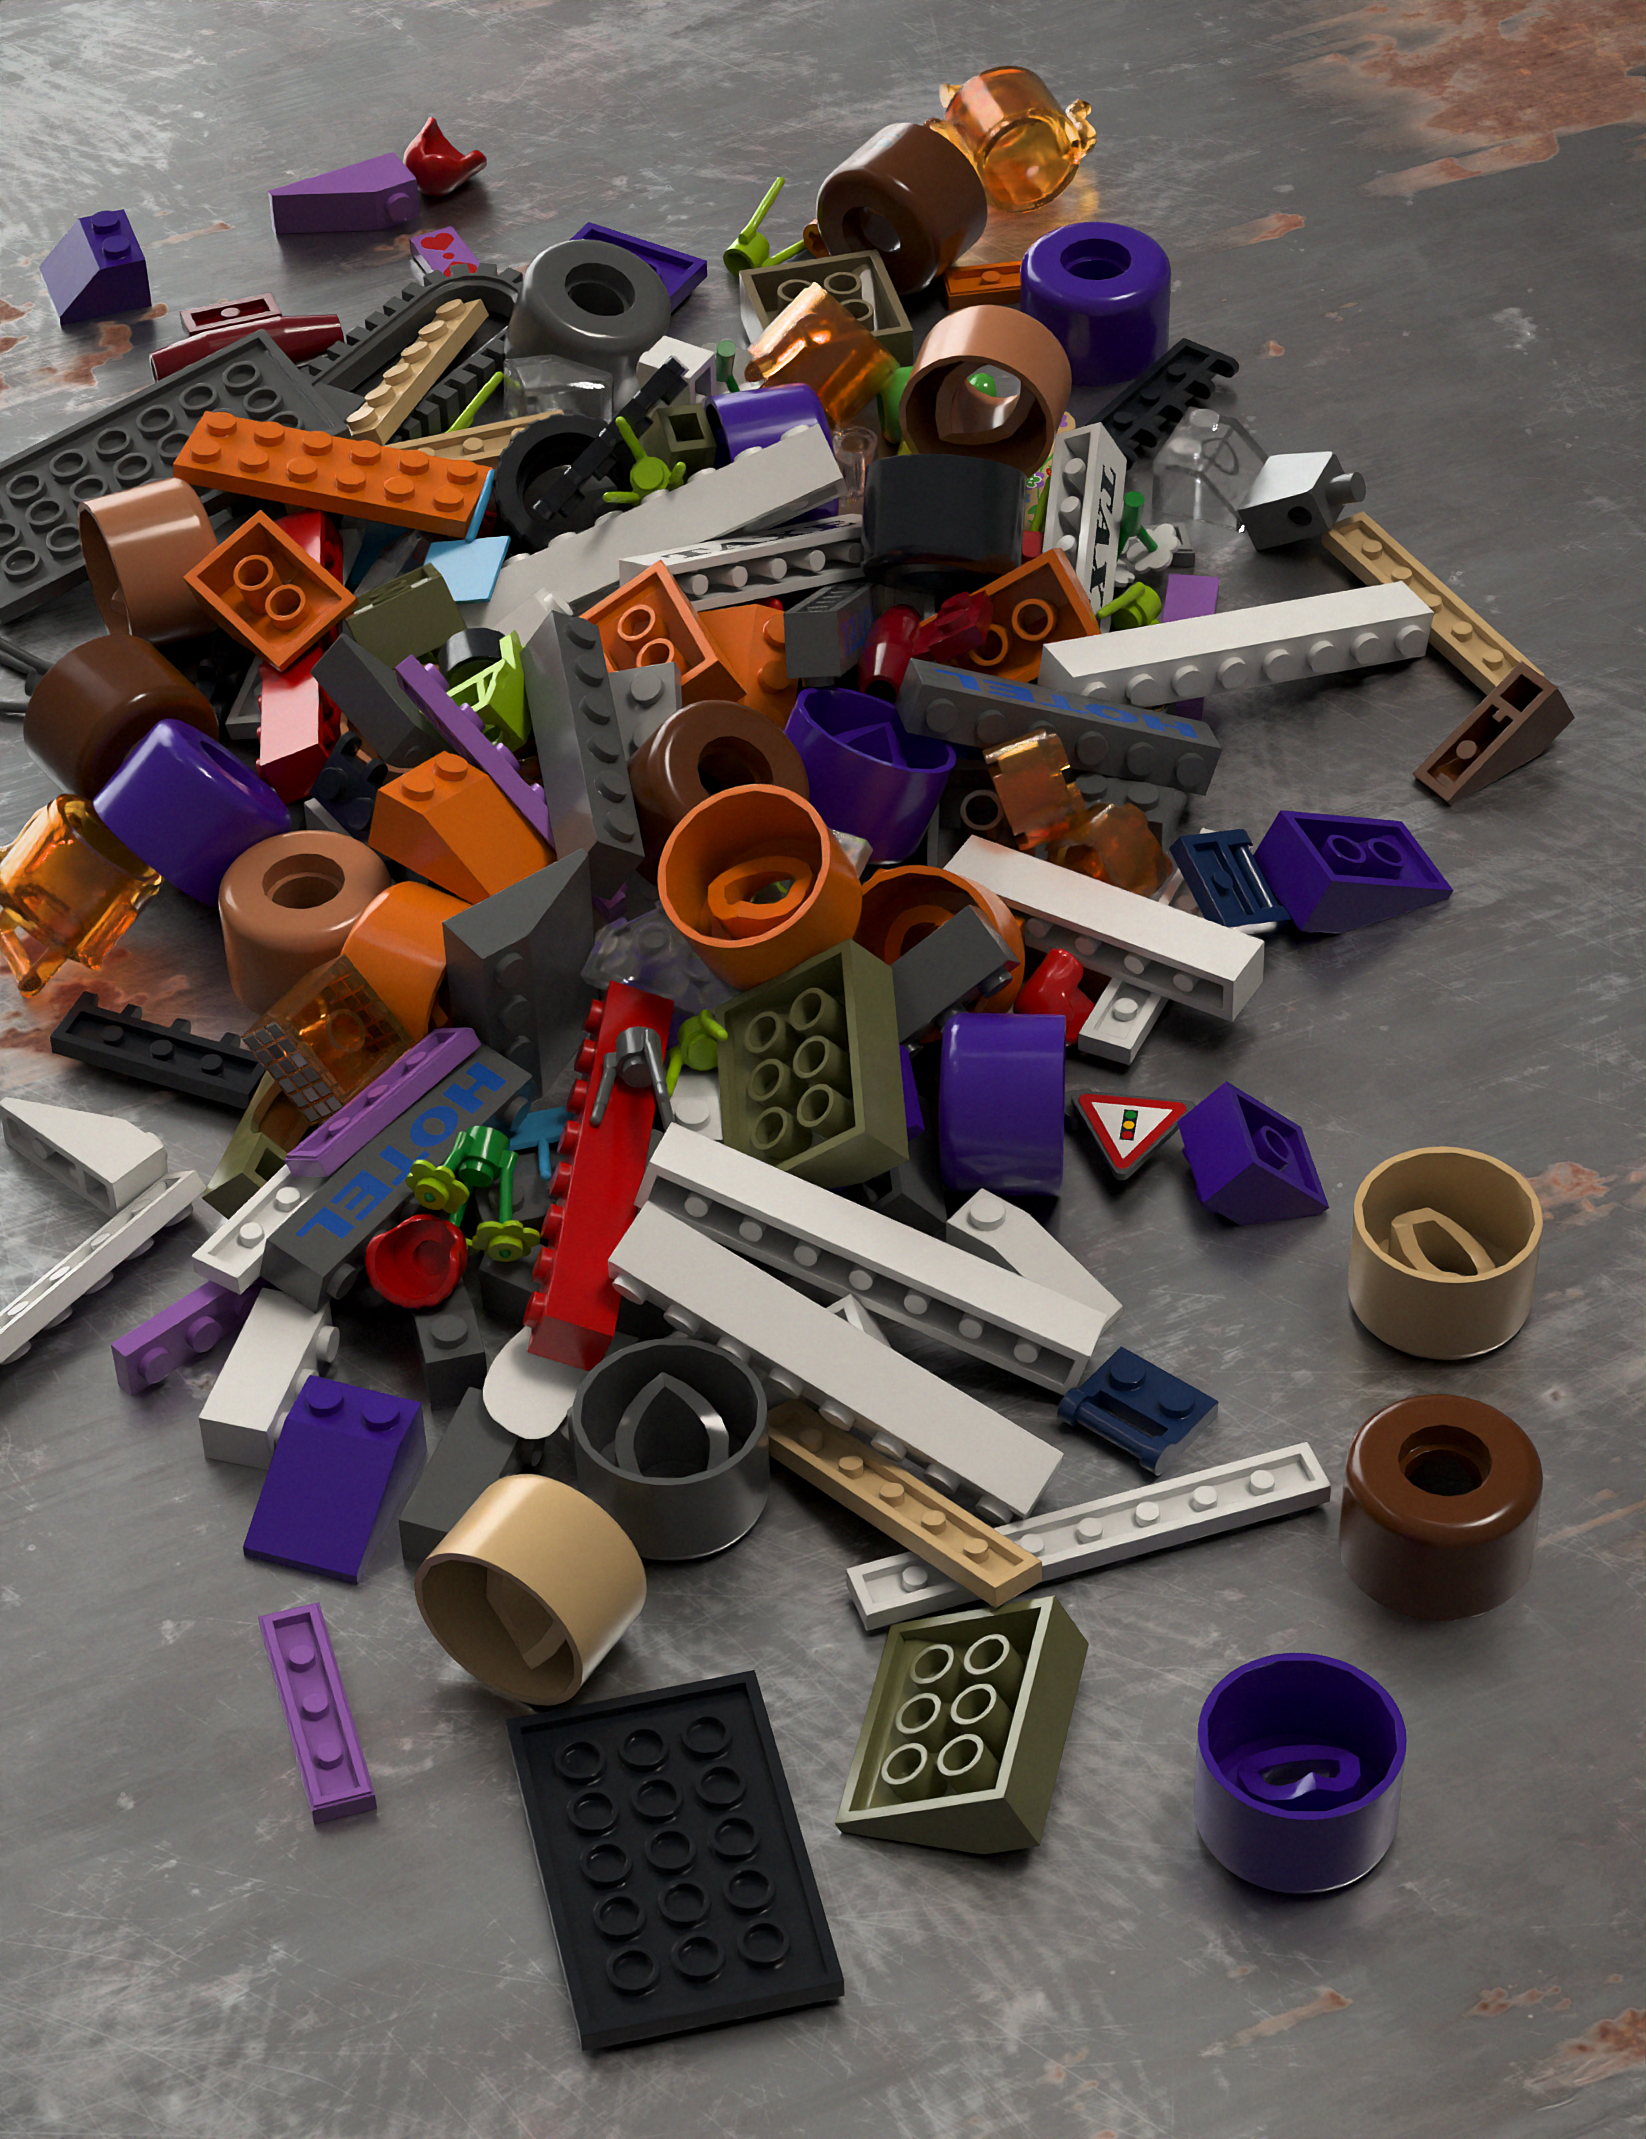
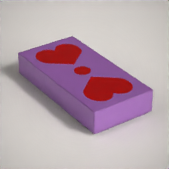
M452 226L409 238L410 252L427 274L438 269L445 276L450 277L451 265L467 263L470 273H476L480 263Z

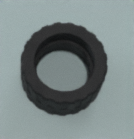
M582 413L552 414L548 418L537 419L529 423L528 427L521 432L518 431L510 439L509 445L503 448L498 458V467L494 472V497L501 536H510L509 551L513 556L522 553H528L531 556L548 548V543L555 537L567 533L549 529L531 518L524 508V494L531 483L544 472L555 467L572 465L597 438L599 433L607 427V421L598 417H588ZM624 441L614 452L620 460L606 476L615 484L618 492H632L630 471L637 461L626 441ZM617 503L613 511H622L624 513L635 507L632 503ZM585 530L576 531L575 533H576V534H579V533H581V532H583V531H585Z

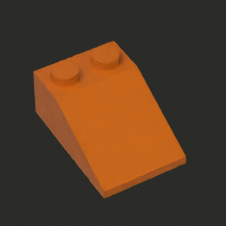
M261 510L183 576L199 606L234 640L280 672L284 671L360 604L358 599Z
M661 559L579 616L598 626L608 673L674 661L681 671L682 708L705 700L737 702L747 695L724 653Z
M444 750L377 790L368 846L474 905L558 861L557 855L489 774L468 764L464 758L458 755L450 754Z

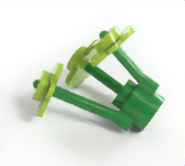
M485 1126L469 1127L465 1132H458L453 1150L442 1166L436 1168L426 1160L414 1161L410 1168L411 1173L405 1178V1183L410 1189L414 1190V1195L422 1206L431 1210L443 1209L450 1213L448 1221L460 1227L474 1186L488 1187L492 1184L493 1180L500 1177L499 1222L489 1221L481 1223L477 1227V1235L472 1240L467 1238L465 1240L468 1246V1255L484 1250V1254L490 1259L510 1262L530 1255L531 1247L540 1243V1233L532 1228H523L521 1222L512 1220L513 1172L518 1154L509 1151L510 1141L503 1133ZM457 1167L459 1168L458 1176L463 1180L462 1183L455 1180L453 1172Z

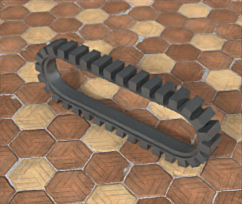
M467 263L451 265L450 277L445 276L438 269L423 275L424 286L411 282L401 290L402 299L394 296L383 305L384 314L375 311L365 319L366 329L356 326L347 333V344L338 340L328 348V359L318 356L308 364L309 374L303 371L300 372L313 387L318 382L350 392L419 336L418 332L424 326L430 324L437 316L436 310L447 302L461 299L464 304L481 299L486 310L504 314L511 319L523 280V274L508 267L498 275L497 264L479 263L476 273H470ZM508 326L431 388L385 445L446 432L496 372H502L504 375L503 380L498 385L499 387L505 389L514 382L515 377L511 373L504 355V339ZM497 387L485 401V404L497 396ZM249 496L246 500L226 508V510L232 517L238 514L243 516L281 504L282 502ZM340 514L341 521L344 520L343 514Z

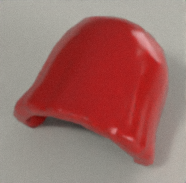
M430 117L421 132L415 136V139L407 147L403 164L417 179V190L427 196L441 197L451 194L473 175L483 170L487 165V159L478 150H474L466 156L460 153L443 136L436 119Z
M1052 949L1030 979L1019 990L1013 1004V1014L1065 1015L1066 1048L1073 1047L1078 1043L1079 1032L1095 1007V1004L1077 987L1083 977V966L1075 956L1064 949Z
M427 1213L414 1215L401 1222L392 1230L372 1238L366 1249V1273L371 1286L391 1303L404 1308L434 1307L447 1298L461 1280L467 1267L468 1246L462 1231L452 1222L440 1220L435 1215Z

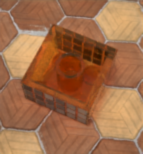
M345 953L309 971L240 1037L311 1126L336 1114L390 1068L415 1043Z

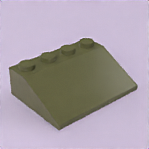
M849 938L794 966L777 977L769 979L715 1007V1021L728 1033L726 1041L722 1042L717 1039L723 1145L823 1189L864 1183L909 1161L892 967Z
M1055 1595L1004 1604L997 1608H981L897 1623L890 1626L835 1825L841 1832L977 1854H990L1040 1846L1089 1643Z

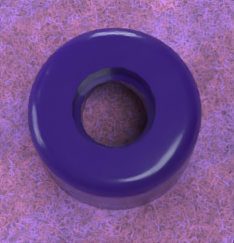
M1081 222L1065 225L1047 232L1038 238L1025 252L1020 268V312L1039 321L1058 339L1070 363L1073 385L1100 387L1118 385L1135 380L1167 352L1169 343L1171 266L1165 251L1150 236L1120 224Z
M789 383L708 396L705 400L704 411L717 445L714 468L716 470L734 463V458L746 449L757 446L764 449L781 441L780 438L785 432L801 425H807L810 428L819 424L835 458L830 429L822 403L817 393L805 383ZM839 497L770 529L836 517L839 513Z
M829 686L810 687L801 691L798 694L783 731L798 750L806 768L810 787V804L822 817L851 861L870 865H893L909 859L915 854L922 842L956 764V754L952 746L945 740L907 733L895 706L879 698L849 689Z
M176 719L161 720L154 725L92 802L95 811L107 827L141 860L188 895L216 909H219L218 895L221 880L237 857L248 848L267 838L290 832L292 819L286 805L254 771L218 742L193 726Z
M957 1013L946 1021L942 1035L940 1063L939 1169L941 1183L951 1193L975 1195L983 1188L994 1195L1062 1197L1066 1056L1065 1015Z
M1283 1653L1265 1656L1236 1668L1220 1680L1206 1698L1199 1717L1193 1798L1197 1827L1204 1843L1213 1856L1224 1867L1243 1880L1268 1890L1289 1894H1312L1334 1890L1358 1880L1374 1868L1390 1847L1396 1833L1399 1818L1407 1738L1402 1715L1393 1698L1375 1679L1357 1667L1335 1658L1310 1653ZM1280 1780H1298L1295 1783L1279 1787L1271 1785V1783Z

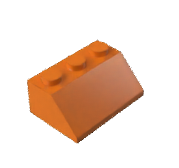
M1052 548L970 594V596L986 590L994 606L986 643L940 664L1028 683L1039 677L1043 644L1102 634L1088 596L1063 549ZM938 613L920 622L921 626L923 627L936 619Z
M759 604L697 612L747 693L736 703L760 712L784 730L796 702L799 679L787 678L783 616L785 611Z

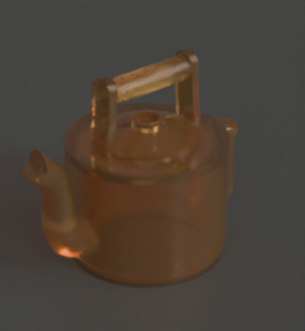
M1000 66L988 69L972 77L963 85L951 86L950 84H941L939 97L946 109L943 120L931 117L922 125L943 135L958 147L976 170L985 191L987 204L1006 213L1030 212L1055 200L1067 189L1074 179L1081 158L1093 152L1097 142V134L1086 119L1092 110V106L1088 102L1077 98L1064 111L1047 85L1036 73L1018 66Z
M813 282L808 288L804 287L746 349L752 360L749 361L745 369L744 377L748 382L763 380L764 383L759 388L789 383H805L817 393L822 403L830 434L837 437L895 376L894 372L900 367V364L845 307L821 286Z
M60 794L55 800L50 801L46 806L35 812L13 843L0 846V905L3 907L0 912V951L18 981V991L25 998L36 996L68 959L81 963L92 970L100 969L104 965L105 958L161 891L162 884L165 881L163 876L141 860L107 827L95 811L92 801L78 795ZM18 925L40 943L48 947L34 965L15 933Z

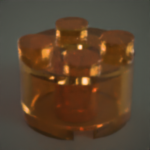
M1040 728L982 751L987 764L997 761L998 765L989 768L988 771L1014 836L1024 832L1023 836L1015 839L1020 852L1082 829L1080 821L1090 818L1079 788L1076 787L1075 782L1066 785L1061 773L1062 770L1070 768V764L1056 732L1046 735L1044 729Z
M1099 803L1090 806L1052 839L1044 849V851H1048L1046 862L1148 899L1162 888L1166 879L1173 872L1171 860L1163 853L1157 839L1148 829V821L1145 814L1132 804H1125L1119 807L1113 804Z

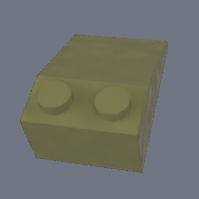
M431 562L356 597L360 604L344 617L355 642L392 670H395V667L411 654L417 658L431 651L433 657L437 658L443 644L456 633L468 629L442 574Z

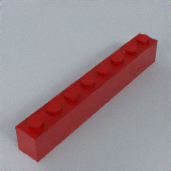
M306 508L273 521L343 585V539L326 511ZM343 619L284 671L280 672L264 660L263 664L258 666L262 681V694L258 695L257 698L261 711V726L257 727V736L261 747L260 757L256 759V768L259 777L270 788L274 787L284 804L311 795L309 793L310 789L341 737L340 717L342 710L311 675L310 671L342 634Z
M610 980L601 1001L591 999L583 1020L582 1031L589 1033L590 1037L589 1039H583L574 1064V1071L582 1073L581 1080L575 1079L566 1104V1112L574 1114L573 1121L569 1119L566 1121L557 1149V1153L566 1155L565 1162L559 1161L549 1189V1195L558 1197L556 1205L550 1204L540 1234L541 1238L549 1240L548 1248H541L532 1274V1281L540 1283L539 1292H532L523 1319V1325L532 1328L528 1353L589 1372L603 1360L614 1338L621 1294L612 1286L614 1280L609 1277L608 1259L636 1218L637 1206L633 1204L643 1179L657 1102L653 1085L645 1088H634L627 1085L618 1075L615 1077L602 1122L599 1125H593L590 1118L604 1072L603 1056L607 1053L615 1052L616 1038L622 1031L637 1026L654 1029L660 1036L664 1064L675 1003L674 1000Z

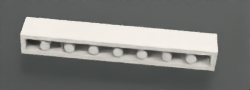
M816 424L810 428L807 425H801L792 428L781 436V441L764 449L759 446L746 449L734 458V463L718 470L707 468L698 471L687 480L688 484L670 492L667 489L655 491L644 497L640 506L627 512H609L598 518L594 523V527L579 534L575 532L561 534L548 543V548L531 556L528 553H522L507 559L502 564V569L500 570L490 602L457 605L467 628L492 629L542 586L549 594L554 591L566 601L573 612L571 617L580 616L620 588L619 559L765 531L848 493L849 490L820 425Z
M1403 581L1053 642L1043 644L1037 685L1138 708L1167 704L1425 656L1434 612Z
M671 1122L650 1159L633 1204L643 1208L645 1203L649 1201L718 1243L842 1298L851 1294L863 1307L1063 1396L1071 1388L1077 1387L1108 1315L674 1122Z
M649 1201L645 1203L608 1259L609 1277L614 1280L612 1286L625 1298L640 1305L645 1300L666 1311L663 1317L679 1331L690 1336H694L698 1331L717 1343L716 1346L731 1352L746 1364L749 1362L769 1374L767 1377L768 1383L779 1392L793 1399H797L802 1394L820 1405L819 1413L833 1425L849 1431L854 1426L872 1437L871 1445L887 1458L896 1462H902L905 1457L925 1469L923 1473L924 1478L936 1488L948 1494H954L956 1490H959L978 1502L975 1506L978 1512L998 1525L1003 1526L1009 1522L1014 1523L1028 1519L1060 1469L1064 1453Z

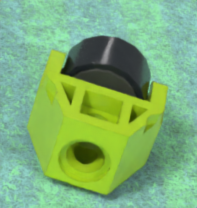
M469 628L456 633L443 644L438 654V670L450 686L446 693L459 707L467 703L477 713L485 725L482 734L494 747L502 743L513 754L518 748L526 744L533 726L519 655L525 645L521 646L519 635L515 630L506 636L499 631L488 628ZM420 711V713H421V714L426 718V720L433 726V728L442 736V734L435 728V726H434V725L427 719V717Z

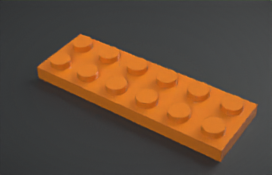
M205 411L173 463V477L182 479L192 485L465 539L487 474L493 468L477 465L472 461L464 459L452 460L427 455L419 450L406 451L381 446L368 440L356 441L335 437L323 431L310 432L285 427L277 422H259L235 417L227 412L214 413Z

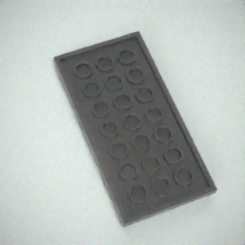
M262 328L0 462V623L3 625L17 617L23 616L28 611L61 594L69 592L74 587L89 580L78 533L77 510L79 503L166 478H173V463L205 411L214 413L227 412L239 418L259 422L272 421L285 427L310 432L323 431L331 436L352 440L349 428ZM189 484L200 498L208 517L249 497L247 495Z

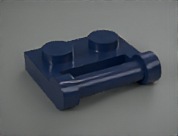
M1245 829L1180 836L1169 847L1183 878L1206 920L1247 935L1263 933L1265 937L1278 935L1286 931L1293 924V920L1286 907L1278 905L1250 851L1253 843Z
M1121 1346L1079 1388H1071L1064 1395L1057 1410V1417L1072 1427H1078L1081 1424L1140 1458V1466L1158 1476L1164 1473L1218 1417L1219 1401ZM1099 1406L1107 1409L1108 1411L1114 1413L1115 1415L1121 1417L1122 1419L1128 1421L1129 1423L1133 1424L1134 1426L1140 1428L1141 1430L1147 1432L1148 1434L1154 1437H1149L1143 1432L1137 1430L1136 1428L1130 1426L1129 1424L1123 1422L1122 1420L1116 1418L1115 1416L1099 1408Z

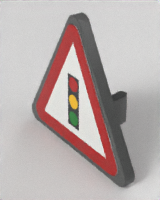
M1076 1090L1071 1094L1072 1106L1112 1174L1119 1180H1125L1170 1139L1179 1130L1177 1121L1195 1107V1104L1188 1100Z

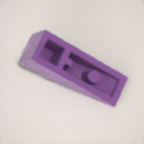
M394 152L268 191L272 230L276 234L377 231L420 217L417 179Z

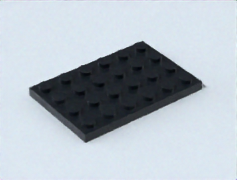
M755 1670L505 1720L509 1748L582 2051L845 1996L844 1977Z

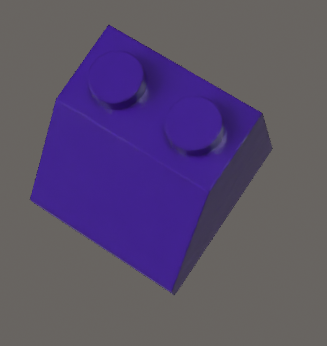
M124 209L116 211L104 210L92 216L78 218L39 266L41 278L60 325L152 306L146 260Z
M1225 1081L1177 1121L1184 1143L1182 1153L1188 1164L1192 1167L1197 1183L1195 1189L1196 1196L1210 1213L1214 1215L1220 1213L1237 1224L1244 1226L1321 1215L1329 1209L1302 1128L1229 1082Z

